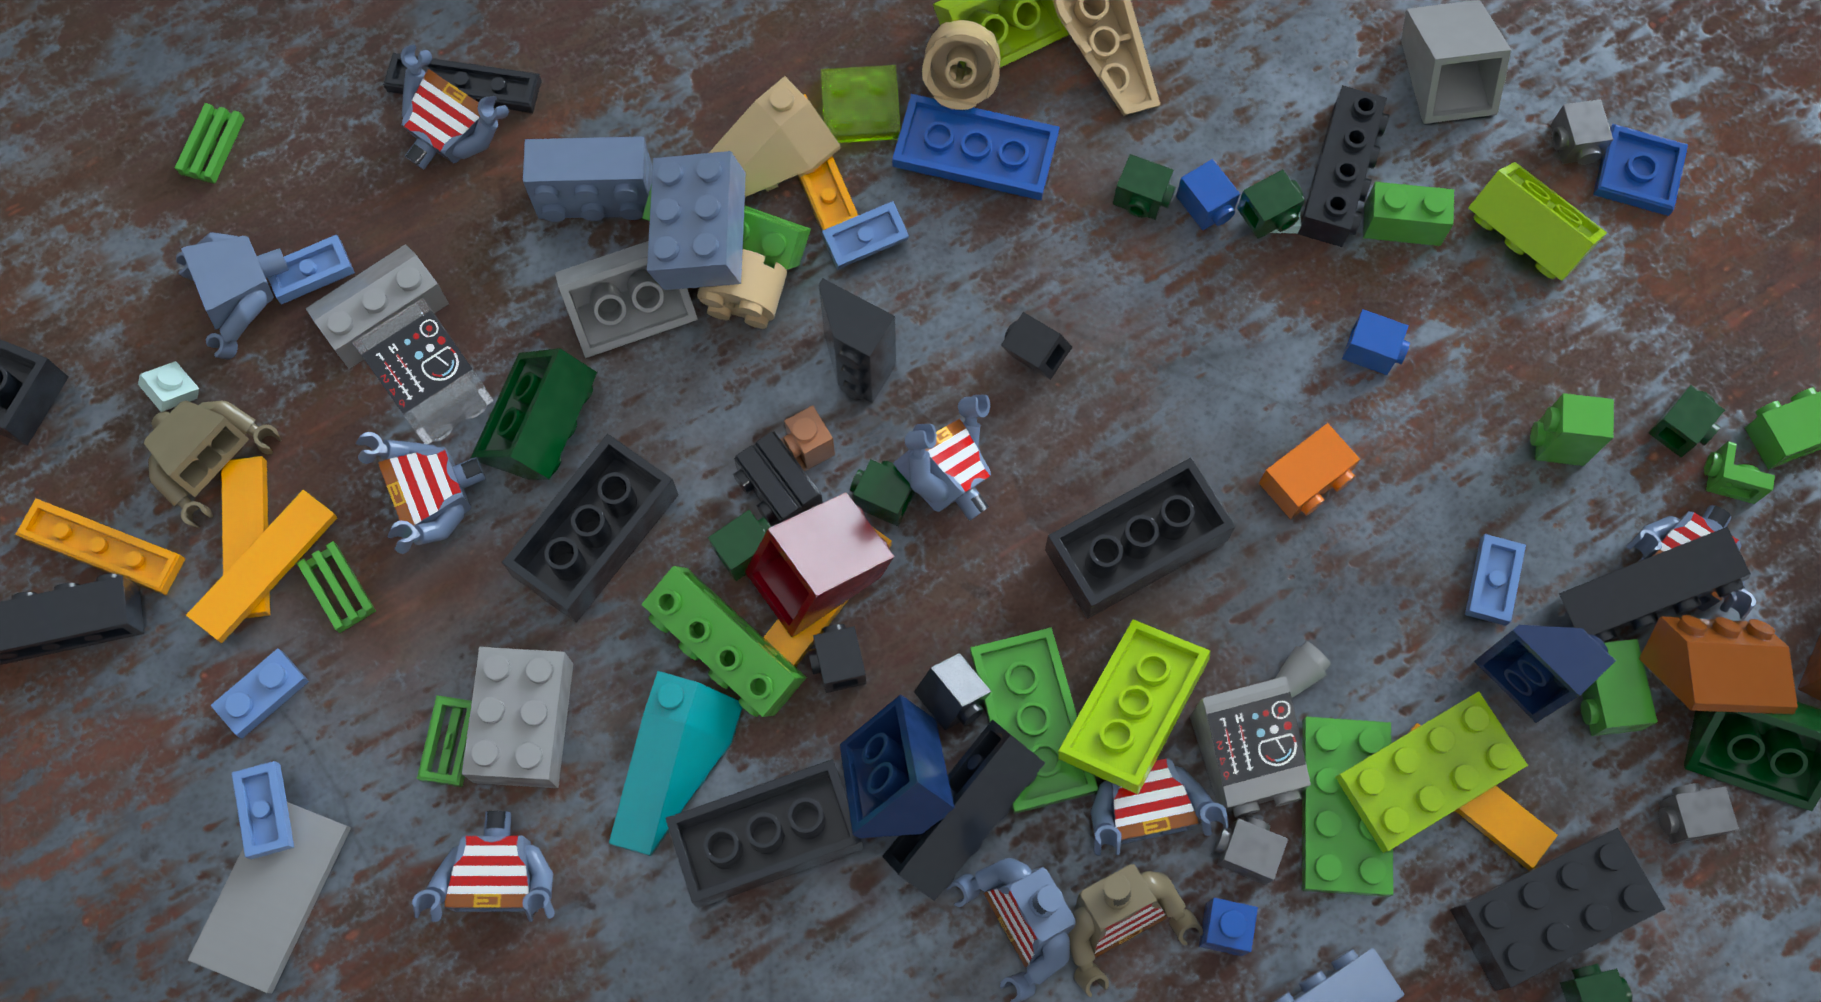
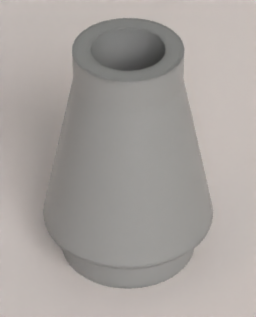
M1306 641L1301 647H1294L1275 679L1286 676L1291 697L1293 698L1327 676L1325 671L1331 666V663L1319 649Z

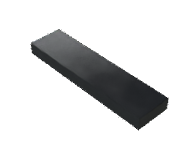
M392 53L383 84L387 92L403 94L405 70L407 67L402 63L400 53ZM432 58L430 64L422 67L425 73L430 69L477 102L485 97L496 96L497 100L494 103V108L505 105L508 110L527 113L534 112L542 82L540 75L537 73Z

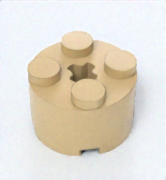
M958 20L941 24L927 43L922 67L923 81L934 96L933 98L945 107L966 110L975 107L976 104L986 98L988 99L993 94L1000 75V50L995 35L982 25L972 21ZM959 61L966 62L964 69L957 68Z
M743 249L741 284L699 287L697 297L700 302L708 306L707 314L712 317L729 320L732 314L744 317V322L750 326L766 329L769 321L775 317L787 275L786 269L777 262L773 269L763 264L765 256Z

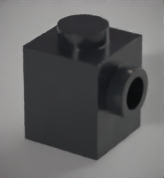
M1024 312L1017 321H1014L1008 327L1005 333V340L1001 344L1013 358L1049 380L1052 379L1072 349L1070 343L1060 333Z
M834 624L822 628L821 634L813 635L816 648L808 650L813 675L822 674L826 693L867 684L855 626L846 628L845 624Z
M959 653L931 667L914 693L943 729L947 730L960 722L967 726L975 721L983 713L984 709L981 705L991 693V690Z

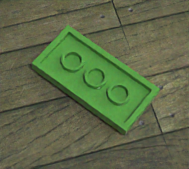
M1052 627L971 647L970 654L975 672L991 690V693L984 701L989 723L993 719L1045 762L1033 783L1027 786L1012 804L1014 814L1097 793L1098 787L1093 774L1059 760L1058 750L1077 719V714Z
M1305 717L1302 720V747L1311 783L1302 792V891L1391 897L1394 895L1393 849L1385 853L1381 851L1335 778L1337 775L1391 744V722Z

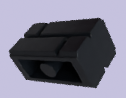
M771 431L758 440L755 445L749 446L735 456L734 461L738 471L733 475L746 494L753 490L761 502L756 506L769 525L775 522L779 524L823 503L821 492L775 431Z

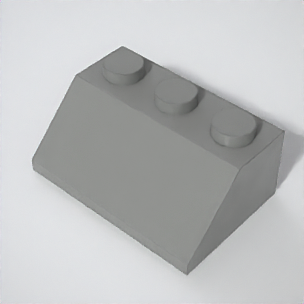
M649 241L555 272L559 290L585 358L698 320L687 288L663 290L647 272Z
M405 244L311 304L306 310L335 352L350 369L364 360L361 356L363 353L430 310L436 313L447 306L449 302L418 256Z

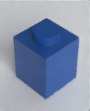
M1214 159L1181 177L1176 197L1202 231L1213 224L1220 226L1230 220L1236 212L1235 207L1240 196L1239 191Z
M1362 309L1353 325L1342 359L1388 375L1395 363L1402 364L1406 357L1410 342L1404 340L1409 325Z
M1212 898L1205 904L1202 922L1203 935L1200 936L1199 947L1238 956L1250 953L1258 907Z

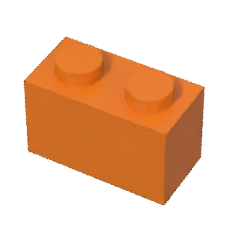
M1327 423L1266 469L1259 484L1291 520L1301 511L1307 516L1316 510L1325 501L1322 495L1332 487L1338 492L1347 486L1356 477L1352 471L1361 459Z

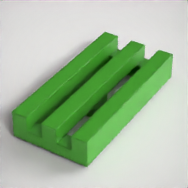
M205 103L175 166L178 173L215 184L245 120L242 114L234 110L232 113H229L226 108L222 107L215 109L213 105ZM224 122H228L217 144L216 139ZM213 153L206 170L202 171L209 154Z
M332 541L326 545V550L322 552L317 550L311 554L312 558L307 561L302 559L297 562V565L335 630L341 633L376 612V609L338 545ZM334 558L363 607L357 612L328 565V560ZM320 568L347 614V618L341 619L313 569Z
M436 696L417 779L419 781H430L442 785L449 784L462 788L465 778L462 775L471 700ZM453 707L438 772L435 773L432 772V767L446 708ZM463 709H467L452 775H449L448 772Z

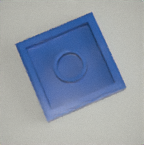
M1612 124L1610 130L1613 141L1602 155L1593 195L1669 216L1675 208L1688 144Z

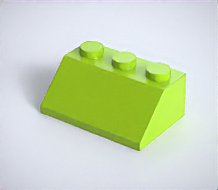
M940 0L933 4L940 25L946 22L966 20L978 23L991 31L996 37L1000 50V68L1070 35L1057 16L1053 0ZM959 61V62L961 63L962 67L964 68L966 62H964V61Z
M1516 162L1498 170L1468 207L1475 213L1473 218L1479 225L1489 231L1496 229L1506 237L1504 242L1511 250L1520 255L1528 254L1537 261L1535 264L1536 268L1550 279L1557 277L1563 281L1607 234L1605 230Z

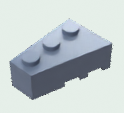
M1374 948L1359 955L1356 954L1354 949H1350L1331 962L1334 968L1333 971L1327 975H1324L1322 970L1316 972L1299 983L1302 989L1301 992L1293 997L1288 992L1273 1002H1396L1405 994Z

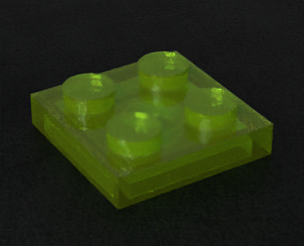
M896 65L821 69L824 122L839 143L899 138L901 127Z

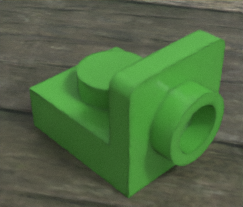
M1727 441L1716 452H1711L1704 466V475L1708 476L1706 491L1756 504L1773 491L1775 475L1760 472L1757 467L1752 465H1734L1737 444Z

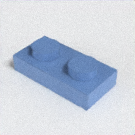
M893 201L827 228L821 233L837 270L902 243L909 238Z
M336 234L284 256L289 271L274 275L268 279L277 300L284 304L352 275L355 272L344 246Z
M1484 534L1480 538L1465 615L1507 626L1511 622L1526 547L1525 544Z
M277 648L212 703L211 707L233 733L242 739L309 681L286 654Z
M276 761L232 772L245 857L255 859L295 848L281 765Z

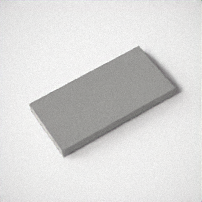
M287 802L295 848L255 859H248L245 857L243 847L188 958V961L270 994L273 993L351 829L344 824Z

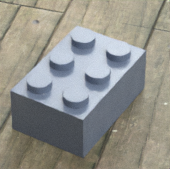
M644 137L525 139L523 183L538 219L559 222L565 218H584L590 221H598L604 217H622L628 220H637L643 217L652 184L653 172Z
M731 151L653 158L647 272L663 290L741 284L746 172Z

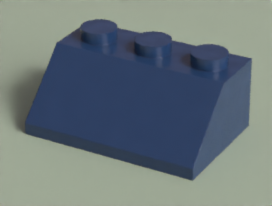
M1518 625L1481 654L1474 662L1537 723L1579 697L1616 660L1608 654V648L1602 640L1595 635L1588 634L1583 628Z
M901 694L840 744L852 833L857 838L923 834L935 823L944 819L955 808L936 720Z

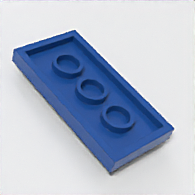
M911 94L892 158V167L1042 200L1060 127L974 107L966 110L951 109L941 105L933 98Z

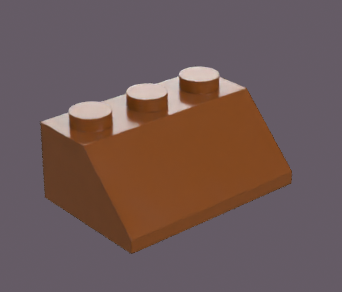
M1683 615L1681 618L1660 616L1639 657V660L1691 711L1794 714L1798 708L1789 646L1774 634L1775 630L1772 626L1757 619H1750L1748 622L1732 621L1724 617H1717L1714 620L1698 619L1690 615Z

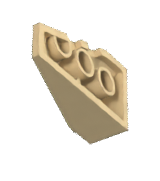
M1053 0L1057 16L1123 116L1159 107L1160 101L1131 0Z
M784 76L755 100L709 153L725 151L733 153L746 172L745 197L763 189L770 191L779 187L777 183L796 175L802 177L812 173L841 149V146L810 101Z

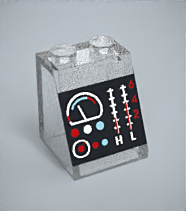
M423 298L353 342L356 349L424 444L444 439L452 432L453 427L465 419L479 416L484 412L487 405L493 402L484 384Z

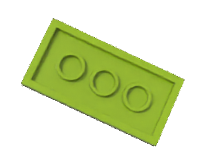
M1132 619L1058 750L1059 760L1139 794L1209 661L1210 650Z
M1478 691L1337 775L1335 778L1379 848L1385 853L1527 767L1528 764Z

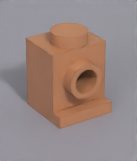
M813 405L784 420L787 435L780 439L804 471L835 455L833 437Z

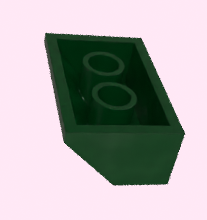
M561 348L518 353L470 458L477 457L482 464L528 480H550L561 464V453L567 440L574 434L577 428V417L581 408L592 395V384L598 372Z
M1797 702L1798 708L1794 714L1695 711L1684 768L1813 811L1821 798V709Z

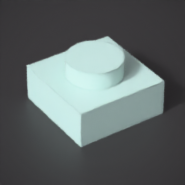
M176 361L139 375L138 385L161 412L176 407L182 401L190 402L198 397V386Z

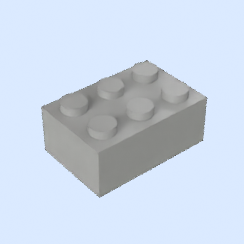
M479 647L462 768L463 776L477 784L544 788L559 787L573 672V662L565 652Z

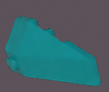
M660 671L657 672L643 713L611 832L610 845L648 856L654 853L669 832L666 818L681 813L696 790L700 789L706 781L707 775L721 756H724L732 745L743 710L738 700L699 682Z

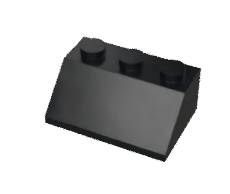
M822 278L819 283L823 329L837 383L841 386V390L855 400L864 398L873 403L896 366L895 316Z

